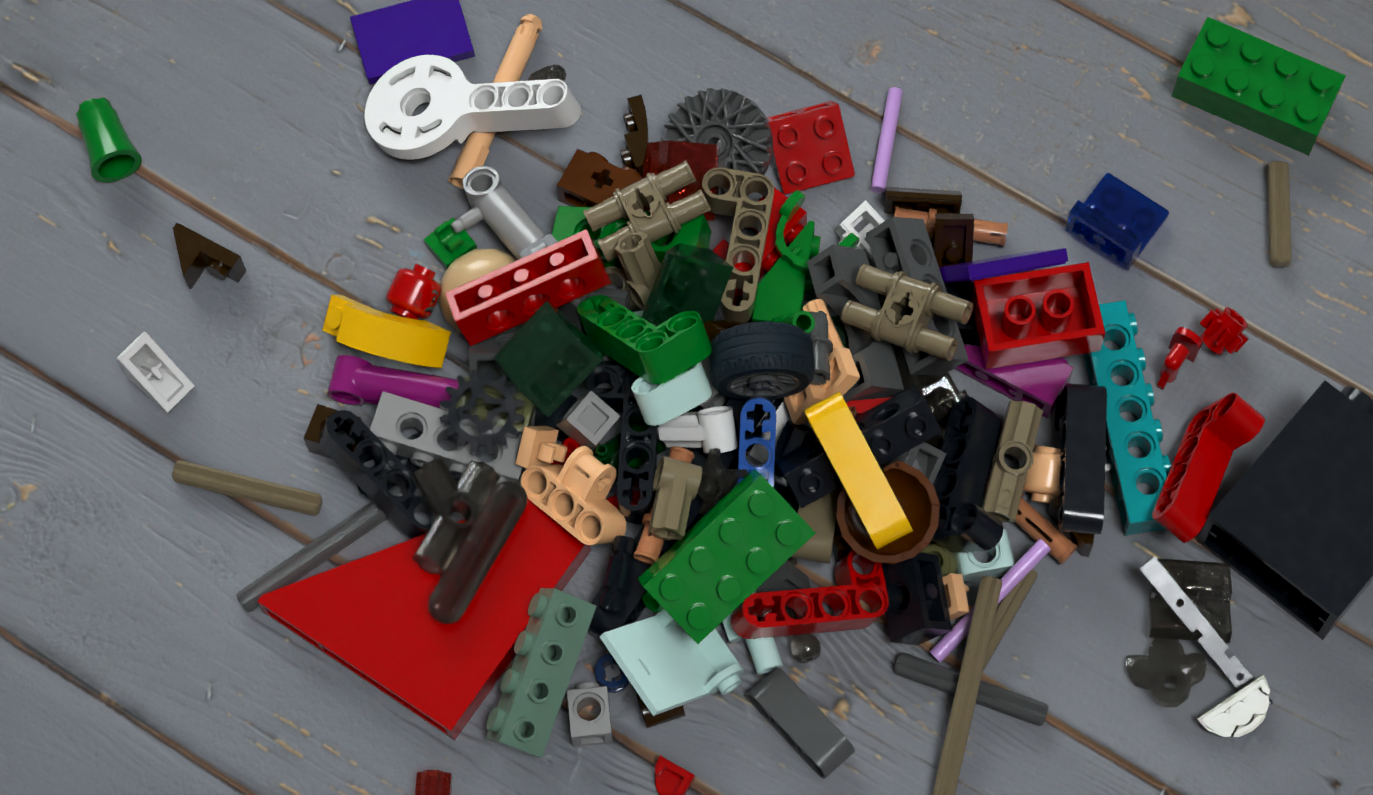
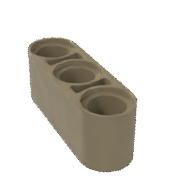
M843 486L803 508L799 505L798 514L816 534L791 556L792 558L830 564L837 526V501L840 492L843 491Z

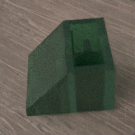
M682 243L677 244L665 253L642 318L656 327L671 317L685 311L698 312L703 324L705 321L714 320L734 267L710 249Z
M547 300L494 358L518 390L549 417L601 363L604 352Z

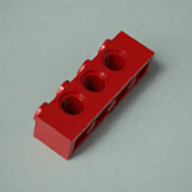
M585 229L446 292L445 295L457 326L469 345L473 346L611 284V280L599 251L589 232Z

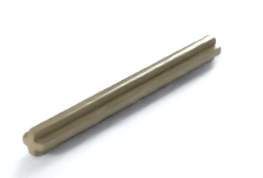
M983 576L980 581L932 795H955L1002 587V580L996 577Z

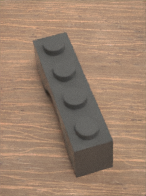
M833 244L807 261L816 296L830 305L840 319L843 308L849 300L876 310L882 309L876 292L856 285V277L860 267L863 264L869 265L865 250ZM842 321L848 336L849 350L860 375L859 380L843 395L845 402L893 397L903 391L904 387L892 344L884 340L881 342L875 341L871 336V332Z

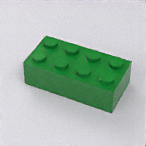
M1207 17L1178 74L1172 97L1309 156L1346 75Z
M754 469L700 519L681 540H678L647 569L638 580L646 591L699 644L816 532L773 486Z

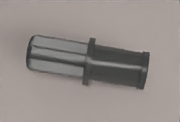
M811 311L810 313L815 319V326L808 334L813 343L815 374L810 384L822 385L827 383V380H830L829 356L833 351V344L828 339L827 314L823 311Z

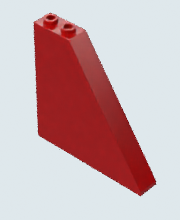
M523 497L263 594L257 602L263 613L455 741L516 656L514 646L519 634L525 631L530 618L528 608L533 596L539 593L540 588H555L563 591L591 552V545L580 542L532 501Z

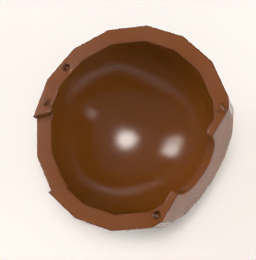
M896 461L882 469V472L906 515L913 532L877 550L846 491L840 492L838 496L836 519L842 537L855 553L873 562L895 564L914 558L930 544L938 528L940 503L933 484L920 470L902 461Z

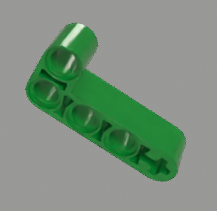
M605 295L589 297L577 307V313L589 343L648 383H666L707 358L712 352V345L698 312H681L656 327Z

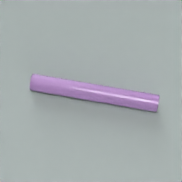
M897 87L889 88L871 183V190L876 193H884L886 190L903 94L902 89Z

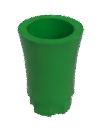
M103 97L99 99L90 98L81 103L76 116L88 153L92 177L99 182L108 183L116 182L132 175L140 167L142 158L130 141L117 111L113 109L110 101Z

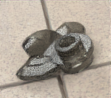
M1164 633L1152 641L1148 655H1127L1125 661L1126 671L1131 681L1138 687L1150 690L1153 698L1160 705L1168 708L1177 707L1185 702L1190 695L1191 687L1202 681L1207 671L1204 654L1189 653L1185 655L1181 643L1175 637ZM1164 684H1175L1177 687L1167 688Z

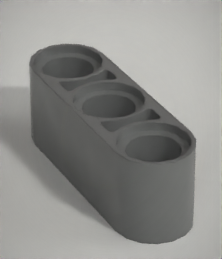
M776 667L746 694L757 711L823 779L828 777L855 752L854 747L845 735L780 668Z

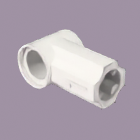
M716 406L700 410L699 412H685L658 427L660 441H663L666 447L703 448V452L709 454L724 453L738 447L733 410L730 406Z

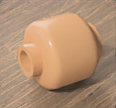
M1035 446L1033 464L1027 472L1023 491L1032 494L1031 501L1050 504L1051 500L1059 495L1060 449Z

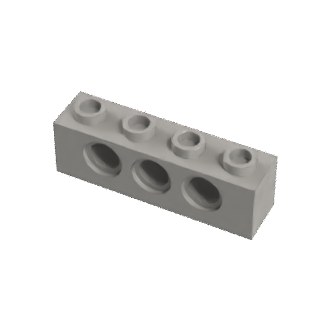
M382 392L370 430L395 456L397 454L410 458L413 464L422 468L431 469L433 466L448 471L460 472L468 480L472 477L485 481L486 486L497 491L517 490L524 468L515 464L522 434L519 433L518 438L508 435L506 437L507 449H503L499 444L493 445V454L496 459L492 462L484 463L478 460L476 455H472L470 444H467L462 450L457 448L453 451H445L440 448L438 443L447 438L445 433L452 427L451 425H441L440 417L448 414V411L391 393ZM460 426L466 433L480 437L479 431L473 427ZM495 426L493 428L494 434L499 432L502 428ZM407 427H414L422 435L417 439L410 440L405 438L401 431ZM456 436V437L451 438V439H453V440H455L456 442H458L459 437ZM480 447L479 451L486 450V447Z

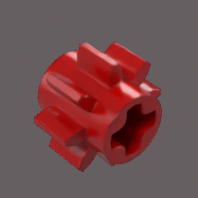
M1226 307L1222 312L1218 308L1215 311L1211 309L1200 321V324L1206 329L1200 335L1201 340L1209 349L1219 355H1222L1226 350L1230 354L1234 351L1238 352L1249 340L1242 333L1248 327L1247 322L1239 313L1229 307Z

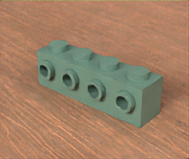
M540 588L539 593L533 596L528 608L530 618L525 631L519 634L514 646L516 657L512 668L505 672L501 681L500 690L502 695L498 706L492 709L487 719L486 728L489 730L486 736L487 740L528 756L542 758L597 607L596 605L555 588Z

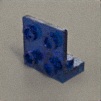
M1106 173L1086 201L1082 203L1078 200L1072 207L1065 231L1124 269L1129 270L1168 218L1169 211L1117 177Z

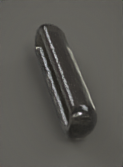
M502 481L492 489L427 601L428 611L435 621L442 624H452L459 621L464 615L525 511L527 494L519 483L515 481Z

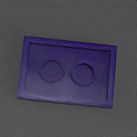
M410 0L350 16L369 85L377 83L393 66L415 56L439 55L453 62L475 57L459 0Z
M1066 248L1031 251L939 267L944 283L973 281L1066 264L1068 256Z

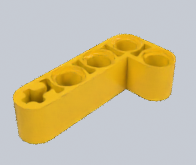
M837 392L803 410L876 549L878 550L913 532L906 515L841 393Z

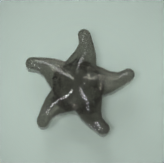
M719 448L710 449L706 471L702 472L698 494L703 499V505L699 508L701 515L707 514L735 487L740 478L748 475L746 469L736 468L727 470L721 462Z

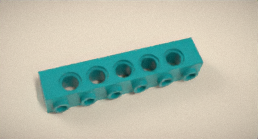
M1126 300L1099 304L1105 329L1102 347L1100 351L1083 355L1090 385L1105 386L1107 390L1106 456L1108 464H1111L1112 468L1110 473L1124 535L1166 530L1153 519L1152 513L1171 465L1169 457L1162 455L1159 442L1163 441V432L1160 420L1153 419L1151 406H1154L1152 386L1150 383L1145 384L1142 371L1146 370L1144 351L1142 348L1136 347L1134 336L1138 333L1136 317L1134 313H1128ZM1115 341L1121 346V349L1110 350L1104 345V342ZM1123 376L1130 384L1119 386L1113 382L1112 377ZM1130 411L1137 416L1138 420L1128 422L1120 416V413ZM1139 447L1145 451L1147 456L1136 458L1129 453L1128 449ZM1147 483L1154 488L1155 493L1151 495L1143 494L1137 489L1136 485Z

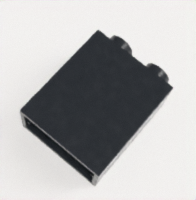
M1324 381L1210 513L1197 539L1198 543L1322 640L1373 580V400L1367 394L1354 387H1344L1340 392L1327 381Z

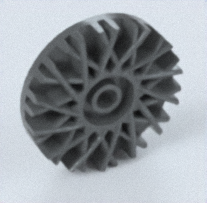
M707 88L706 92L702 90L697 91L698 95L694 97H685V103L680 102L677 104L680 107L675 114L670 113L668 115L671 121L664 124V127L667 128L666 136H661L660 138L665 143L660 148L661 152L665 153L666 161H662V163L670 169L683 163L685 160L687 161L697 182L683 187L682 190L684 192L693 194L700 189L702 190L703 177L713 168L722 167L765 175L773 152L772 131L763 111L749 98L732 90ZM719 140H721V149L716 152V144ZM715 186L710 189L716 195H723L728 192L721 186Z

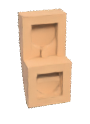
M836 346L830 353V380H827V383L822 385L809 384L803 391L784 397L793 424L800 425L808 421L803 410L837 392H840L843 396L859 380V372L848 348Z

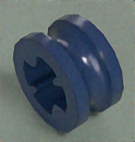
M611 653L604 655L595 666L597 683L600 687L607 686L609 693L623 691L630 681L621 668L620 675L622 678L615 681L614 677L612 682L605 680L607 676L604 668L611 665V668L614 669V665L618 664Z

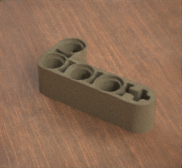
M718 167L709 170L704 175L702 192L711 208L710 212L734 217L720 291L719 313L725 321L746 323L754 311L773 206L774 185L767 176L762 174ZM715 186H721L728 192L723 195H716L710 189ZM751 193H760L765 199L762 201H752L747 196ZM746 227H752L759 233L755 236H746L741 230ZM739 262H746L753 268L750 271L741 272L734 265ZM736 289L743 290L740 306L732 305Z

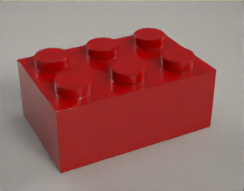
M1089 262L973 281L970 300L973 303V314L985 369L1101 350L1105 329Z

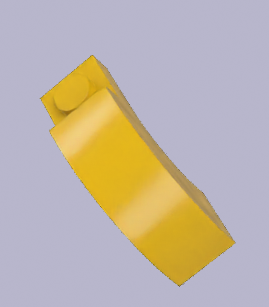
M331 294L322 331L337 337V342L354 349L387 359L435 368H442L451 331L426 320L410 319L388 314L343 295Z

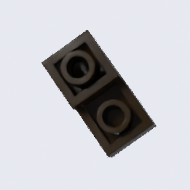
M642 95L627 98L628 113L623 114L628 134H624L625 149L620 150L624 167L634 169L642 178H645L649 160L648 123Z

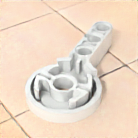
M420 55L406 59L393 66L377 81L368 96L364 118L369 134L383 151L399 159L413 160L431 156L449 146L455 139L462 144L473 131L475 133L566 128L573 125L579 119L581 106L565 82L560 79L472 84L458 65L450 59L439 55ZM430 102L424 112L412 116L414 110L419 105ZM385 126H388V127L391 128L392 130L397 131V132H400L401 134H397V133L391 131V130L388 129V128H385V129L383 130V132H382V129H383Z

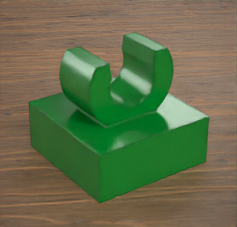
M454 217L434 229V232L424 238L425 246L446 270L455 259L477 249L475 241L465 230L459 233L454 232L451 227L452 222L456 221Z

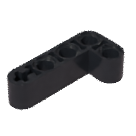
M598 365L587 374V392H594L615 412H623L617 501L618 508L626 521L639 524L642 523L644 514L649 513L655 497L653 481L657 469L659 425H651L643 432L631 429L634 423L645 422L631 389L632 384L639 376L623 365ZM602 383L614 386L608 393H599L595 390ZM635 458H642L648 461L647 465L641 469H634L628 466L629 462ZM633 486L639 487L640 499L638 500V505H630L633 500Z
M1066 383L1057 400L1055 429L1056 431H1061L1059 531L1101 534L1105 497L1107 390L1105 386Z
M969 396L957 401L950 412L940 449L947 454L933 483L940 503L938 528L932 540L951 552L991 550L998 544L1003 535L1002 522L980 507L1002 422L999 415Z
M336 411L329 417L320 431V444L326 453L410 539L437 530L457 512L470 495V482L466 476L456 471L445 472L430 486L425 488L377 436L350 411ZM341 429L346 433L340 436L335 434V432H339ZM354 443H357L358 445L354 451H350L349 447L352 448ZM359 456H370L374 460L376 467L369 468L364 466ZM393 483L398 485L402 490L403 496L392 495L388 491L386 484ZM441 487H449L454 490L457 500L446 498L442 493ZM419 511L426 514L430 524H420L415 519L414 512Z

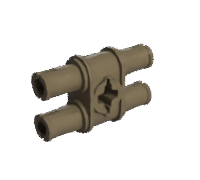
M686 160L657 175L647 173L646 178L621 190L619 188L615 189V192H613L614 196L587 210H583L593 232L624 217L626 220L630 219L627 222V226L597 240L608 262L617 257L614 248L618 244V239L626 233L642 231L648 236L650 243L673 232L675 234L679 233V230L682 229L681 225L711 211L701 189L672 204L664 202L667 200L666 196L691 183L697 182ZM644 206L650 209V216H647L646 212H644Z
M863 264L858 271L856 285L884 295L886 300L880 310L849 300L843 308L841 320L844 323L871 332V336L875 341L881 342L884 340L906 348L908 353L922 351L951 361L957 351L958 340L929 329V321L931 316L936 314L966 324L971 316L973 303L942 292V287L938 283L933 282L929 284L909 277L907 272L900 271L892 274ZM902 309H913V313L911 316L900 315Z

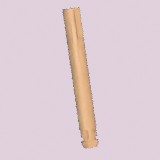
M526 14L520 19L519 22L521 24L517 27L492 83L520 80L534 49L539 32L542 30V21L539 17L533 14ZM473 131L469 134L448 179L453 186L464 189L463 179L470 170L484 165L497 132L475 133Z

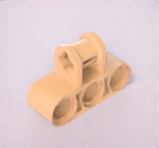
M584 445L574 450L564 466L552 464L526 468L521 477V488L524 495L580 542L586 545L614 543L616 536L625 535L627 526L624 515H622L618 508L606 500L616 479L617 471L612 465H604L595 458L592 449Z

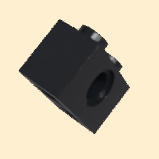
M920 552L914 558L899 563L882 564L889 598V606L885 613L891 642L919 645L952 631L938 555Z

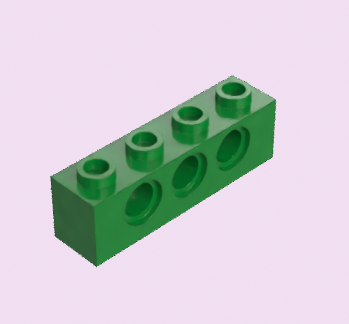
M558 206L552 236L559 242L587 229L592 240L595 238L602 239L627 226V222L630 219L626 220L624 217L593 232L583 210L591 207ZM644 210L647 216L651 215L649 210ZM703 214L681 225L682 229L679 230V233L675 234L673 232L651 243L658 261L667 270L679 274H687L690 271L704 272L712 231ZM593 241L601 255L605 268L610 266L622 267L618 256L608 262L598 241ZM666 242H671L666 246H662Z

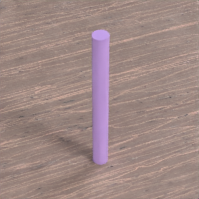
M1039 539L1000 579L1002 580V587L998 604L1051 550L1042 539ZM975 605L952 628V631L948 632L929 651L938 662L941 663L969 634Z

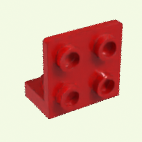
M828 101L766 117L772 131L773 155L783 193L789 194L796 190L801 191L851 178L855 175L838 103Z

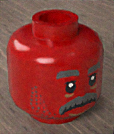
M418 264L414 265L413 270L407 268L399 269L386 294L387 302L392 305L389 311L400 317L410 319L429 318L442 290L440 284L433 280L436 273Z

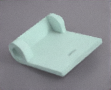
M665 609L653 617L604 632L600 636V639L653 716L719 691L722 695H726L742 683L739 677L743 674L744 669L716 629L697 644Z

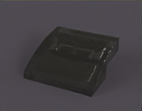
M1157 558L1223 641L1230 643L1232 635L1230 563ZM1149 581L1150 638L1198 641L1203 635L1198 629L1191 633ZM1179 599L1176 604L1181 607L1184 602L1182 599Z

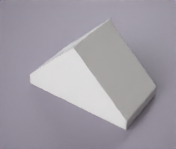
M146 332L138 336L116 358L127 379L167 413L194 387V384Z

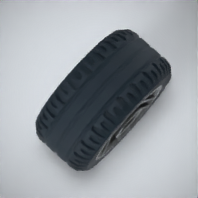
M782 322L746 323L720 332L711 341L712 352L709 355L711 382L716 390L727 397L740 400H748L754 396H763L769 400L784 398L803 391L814 379L813 343L810 335L798 326Z

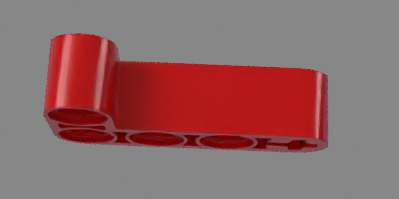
M1234 392L1198 412L1185 431L1154 507L1153 519L1182 543L1192 540L1201 531L1207 520L1233 451L1251 441L1260 432L1265 423V417Z
M852 549L835 567L836 586L751 594L732 612L730 621L732 629L742 638L757 639L867 628L881 617L889 606L882 563L873 562L855 553ZM852 562L857 563L862 568L863 575L855 571ZM860 600L865 601L869 605L871 613L861 607ZM822 603L828 604L833 609L834 616L825 612ZM785 606L792 608L796 612L797 619L791 618L786 613Z

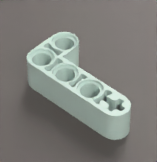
M650 310L635 312V314L656 327L663 323ZM701 362L666 383L651 384L639 377L631 387L645 423L653 426L669 422L704 403L712 395V389Z

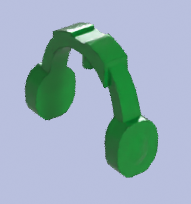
M796 190L785 201L779 211L781 218L777 225L775 248L782 260L785 259L789 262L792 268L809 273L808 259L798 257L803 251L802 248L796 246L791 252L786 246L783 235L787 223L805 201L806 196L799 190ZM850 233L838 245L856 248L860 238Z

